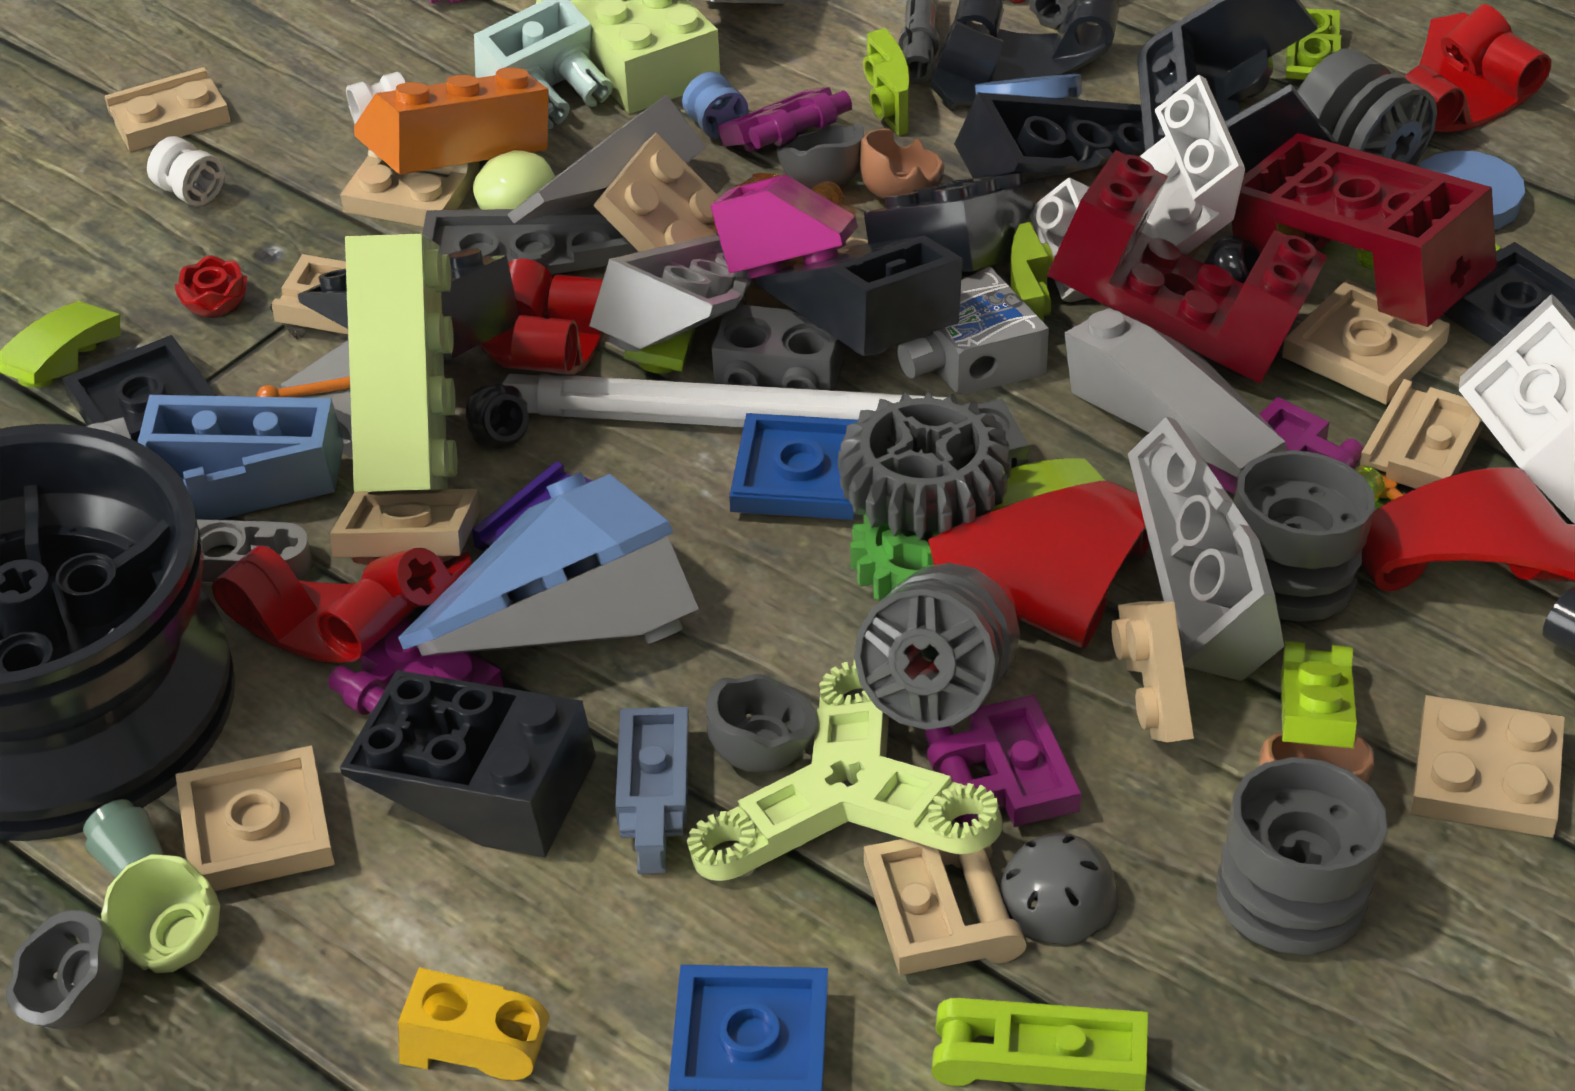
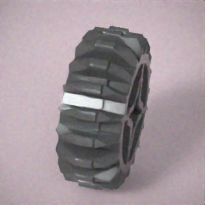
M928 391L924 398L912 399L903 392L900 402L892 403L885 399H880L875 411L860 410L858 421L847 425L846 435L843 438V442H841V451L838 452L840 487L843 489L844 498L849 499V502L852 504L854 514L866 515L871 528L888 524L894 537L904 530L915 531L918 539L921 540L925 532L937 531L941 534L960 524L971 523L977 517L992 512L995 505L1003 503V497L1007 492L1008 478L1011 477V457H1008L1009 443L1006 440L1005 431L998 429L995 416L992 414H980L977 402H970L961 406L958 405L955 394H951L942 400L934 399L930 391Z

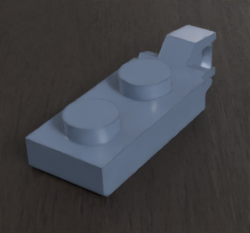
M688 707L620 709L615 808L620 838L635 837L638 874L666 873L667 836H683L684 824H687Z

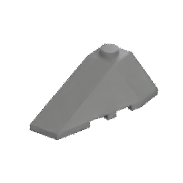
M665 95L597 144L507 215L515 224L593 206L643 143L655 133L693 171L694 169L689 161L706 147L669 96Z
M717 235L611 258L606 268L589 326L608 334V341L616 347L628 351H642L645 347L668 341L736 309L753 278H748L746 270L729 274L721 242Z
M1111 308L1092 314L1088 320L1065 332L1072 394L1149 433L1165 417L1177 420L1204 461L1237 478L1250 461L1267 453L1286 451V441L1198 352Z
M1165 417L1128 453L1164 601L1175 602L1183 666L1243 681L1284 647L1275 594L1260 540L1177 420Z
M665 537L609 563L598 565L576 575L566 577V582L550 589L543 590L518 601L514 599L511 602L512 605L417 646L422 656L622 639L643 634L647 644L682 630L683 626L679 618L699 608L669 537Z

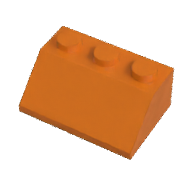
M514 67L502 68L496 71V75L480 78L470 75H454L448 77L446 83L440 84L402 83L396 86V90L375 93L354 125V136L399 175L490 160L513 150L530 153L544 151L548 148L549 89L530 76L526 70Z

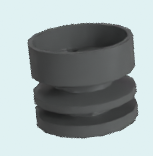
M1341 49L1324 58L1309 73L1297 91L1339 145L1415 166L1424 154L1434 132L1437 117L1435 98L1426 89L1417 84H1411L1400 74H1391L1383 64L1357 49Z
M1297 450L1271 452L1250 461L1238 475L1233 503L1260 540L1275 594L1279 619L1295 622L1321 620L1344 610L1355 594L1357 574L1360 572L1362 565V549L1367 543L1375 510L1374 492L1364 476L1346 463L1319 453Z
M954 563L923 567L900 582L887 596L877 603L859 628L854 660L860 685L876 708L900 724L925 730L953 726L977 711L1015 661L1020 637L1015 608L1000 585L976 568ZM929 644L939 652V655L931 662L927 661L921 654Z
M1291 757L1266 762L1246 774L1233 795L1227 823V840L1222 848L1221 863L1216 877L1217 902L1228 922L1249 940L1275 951L1310 955L1333 950L1355 936L1366 916L1369 896L1374 886L1373 875L1380 863L1388 832L1386 809L1373 788L1351 771L1323 760Z

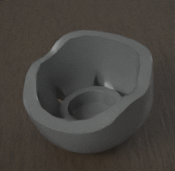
M836 123L816 132L796 136L794 140L777 148L778 161L787 176L809 189L818 190L840 187L852 180L860 170L861 139L864 137V128L859 123L850 127Z
M752 674L738 679L722 678L713 685L707 697L706 722L708 737L716 751L725 761L744 771L770 773L792 765L803 756L815 735L817 718L811 703L799 691L769 676Z
M1056 833L1044 835L1027 842L1014 854L1006 866L1000 881V893L1009 918L1016 920L1020 924L1024 935L1038 941L1065 945L1079 943L1099 929L1108 926L1114 919L1117 911L1118 891L1109 861L1089 841L1072 834ZM1074 896L1079 902L1077 906L1069 902ZM1033 899H1035L1037 905L1035 909L1030 910Z
M69 910L50 917L20 945L14 955L13 975L6 990L8 1005L18 1017L33 1025L66 1030L90 1023L111 1005L123 979L124 959L118 937L104 921L89 912ZM76 937L80 940V944L77 942ZM57 972V979H54L53 975Z

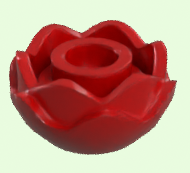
M209 255L202 258L197 264L187 265L181 269L179 283L175 284V292L179 301L190 312L205 318H218L231 313L242 302L248 285L247 275L244 276L241 273V269L236 261H224L219 257Z

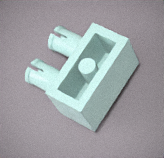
M543 0L474 34L475 77L496 75L497 70L508 67L526 70L530 76L549 89L548 116L550 115L557 125L566 119L570 107L551 86L566 79L589 107L597 106V101L592 96V93L602 103L612 92V82L590 60L591 23L570 0ZM548 118V129H551L554 123Z

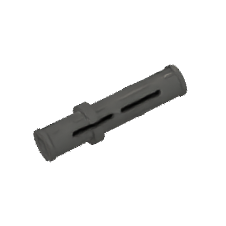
M907 0L905 27L899 34V46L907 62L909 83L911 84L926 83L932 78L934 73L933 57L937 54L940 43V36L935 29L938 0Z

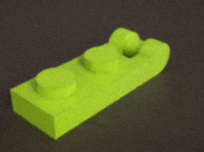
M1285 640L1281 670L1283 742L1354 749L1357 719L1352 673L1353 647L1332 645L1331 651L1305 649V642Z
M950 998L938 1005L935 1029L942 1038V1041L934 1048L931 1073L938 1082L944 1085L964 1086L977 1079L1118 1091H1145L1148 1012L970 998ZM978 1036L994 1037V1044L974 1043L972 1040Z

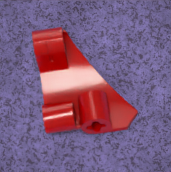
M1481 4L1470 15L1463 12L1431 19L1419 66L1409 71L1405 78L1411 84H1417L1426 89L1435 98L1437 117L1434 131L1456 132L1487 124L1522 104L1545 83L1551 70L1552 60L1549 55L1513 34L1510 25L1500 12L1487 4Z
M523 258L508 262L519 317L513 328L479 346L494 362L502 367L561 374H577L581 372L592 360L604 335V332L589 326L603 279L558 274L552 278L550 271L544 265L534 260Z
M1488 468L1468 471L1421 486L1376 509L1373 514L1367 543L1362 549V566L1378 588L1385 591H1395L1410 585L1422 574L1429 562L1437 561L1507 563L1512 573L1520 579L1575 582V524L1565 523L1522 469Z
M1111 481L1080 484L1031 497L977 517L971 523L960 524L949 531L928 539L934 565L954 563L976 568L1000 585L1015 608L1018 622L1021 620L1032 627L1081 649H1085L1094 636L1106 608L1107 591L1129 553L1131 552L1142 557L1150 547L1138 494Z
M256 546L213 581L212 591L219 607L227 616L273 645L299 656L318 661L351 662L361 658L414 610L432 604L473 564V559L468 551L460 554V556L442 563L434 552L426 548H412L371 561L364 569L361 580L357 583L336 584L298 580L289 565L278 553L266 546Z

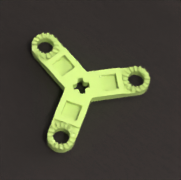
M854 660L852 666H848V662L841 663L842 669H838L836 666L831 668V675L826 673L823 676V681L820 682V702L816 714L817 726L814 735L812 764L738 800V807L728 812L721 811L720 816L716 818L714 814L707 816L708 822L706 823L700 820L696 823L698 829L692 828L689 832L690 837L687 839V844L696 871L704 878L723 881L737 878L848 821L954 854L974 853L990 846L1001 834L1003 821L997 798L994 797L991 790L987 792L986 787L980 785L977 789L974 784L970 783L966 786L953 782L951 776L886 758L889 716L876 708L865 690L862 691L863 697H860L859 693L855 694V700H852L851 695H847L846 699L843 696L851 690L862 688ZM848 780L853 785L847 787L842 782ZM964 814H978L979 821L976 819L971 820L972 826L969 827L968 822H964V828H960L959 823H955L952 827L951 821ZM733 840L740 843L733 845L734 851L730 847L726 848L727 854L723 855L722 850H718L717 855H715L714 850H711L716 845L725 841Z

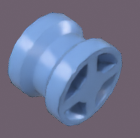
M706 72L698 75L686 87L682 97V105L686 114L692 120L698 122L701 130L713 139H721L717 125L749 113L748 102L745 97L735 90L730 82L718 72Z

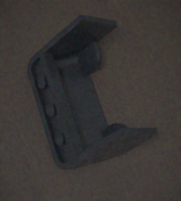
M1212 0L1153 36L1142 47L1137 57L1145 152L1165 137L1155 109L1198 75L1206 78L1244 164V175L1297 133L1338 144L1291 84L1240 113L1239 102L1246 97H1254L1267 87L1273 72L1272 56L1318 30L1316 21L1300 0Z

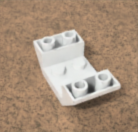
M1200 75L1192 79L1155 109L1165 137L1139 156L1150 162L1155 170L1168 176L1142 233L1152 238L1165 239L1173 243L1180 252L1186 255L1234 220L1245 173L1244 164L1206 78ZM1067 178L1038 201L1030 214L1040 242L1049 244L1053 258L1056 256L1082 197L1089 189L1088 186L1071 178ZM1055 280L1062 300L1070 303L1090 298Z
M1551 294L1460 376L1459 391L1518 467L1524 470L1543 493L1575 524V319L1561 302Z

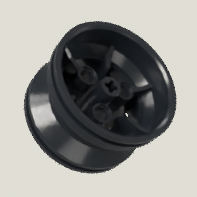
M33 424L0 428V841L43 840L81 833L86 821L97 809L115 800H129L135 807L144 808L177 785L176 774L192 771L199 765L220 736L233 703L235 690L234 663L222 619L215 605L201 589L204 560L203 543L190 494L181 477L161 456L132 439L106 430L68 424Z

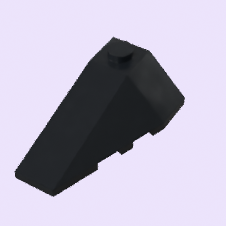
M978 92L954 145L974 179L987 180L992 176L1022 172L1023 180L1028 181L1106 165L1115 150L1125 155L1141 156L1145 153L1141 104Z

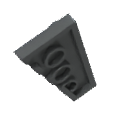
M580 208L515 224L507 215L514 209L427 210L422 232L424 236L440 245L441 255L464 249L479 248L481 249L482 256L507 255L508 262L523 258L534 260L544 265L551 275L607 266L611 258L638 252L596 208Z

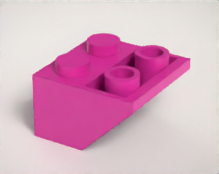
M786 174L731 188L710 205L729 274L746 270L748 278L761 277L780 271L782 269L781 263L798 256L803 257L804 264H812L839 255L837 249L846 246L847 239L858 228L855 215Z

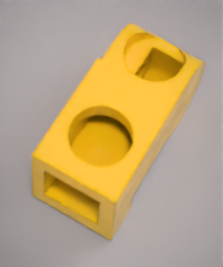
M419 967L398 1020L399 1064L428 1070L432 1059L477 1068L483 1073L501 1080L514 1081L524 1079L531 1075L550 1020L549 1013L540 1002L532 997L505 990L503 986Z

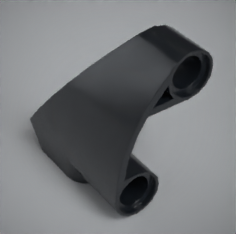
M959 0L955 19L940 49L930 87L951 109L972 106L976 97V84L1031 77L1069 75L1098 59L1112 46L1119 13L1118 3L1116 0H1074L1057 33L1029 34L999 29L1004 12L1001 0ZM1086 22L1097 23L1098 25H1091Z

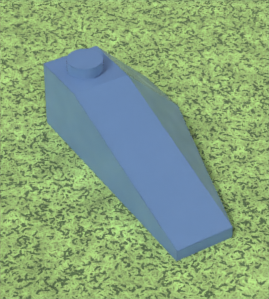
M579 472L547 486L551 496L550 499L528 508L398 637L403 650L438 638L512 605L511 601L514 599L518 601L543 590L550 589L566 582V577L576 575L598 565H604L674 533L671 525L666 518L611 474L586 483L583 473Z

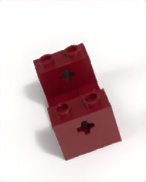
M1299 133L1244 175L1234 220L1231 221L1233 236L1251 241L1259 254L1263 251L1274 229L1285 235H1295L1307 240L1317 251L1322 249L1331 240L1348 244L1356 249L1371 251L1373 254L1378 311L1425 327H1429L1497 267L1492 187Z
M1115 150L1082 197L1047 276L1261 384L1328 256L1315 250L1314 246L1307 240L1295 235H1285L1274 229L1243 284L1233 279L1225 269L1216 265H1205L1180 252L1173 243L1161 238H1152L1142 233L1168 176L1155 170L1153 165L1144 158L1135 155H1125Z

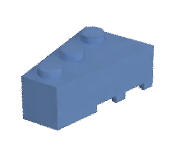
M149 395L138 438V443L161 456L181 477L190 494L196 518L203 520L224 519L334 493L344 448L332 398Z

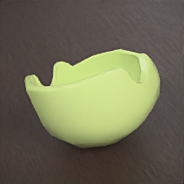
M513 150L490 159L483 166L475 178L473 192L481 210L515 209L548 184L549 181L555 178V175L544 158L534 153Z
M150 854L126 865L108 886L101 919L118 937L123 954L129 961L143 970L150 969L155 973L174 972L199 959L218 935L220 902L209 881L188 860L180 856Z

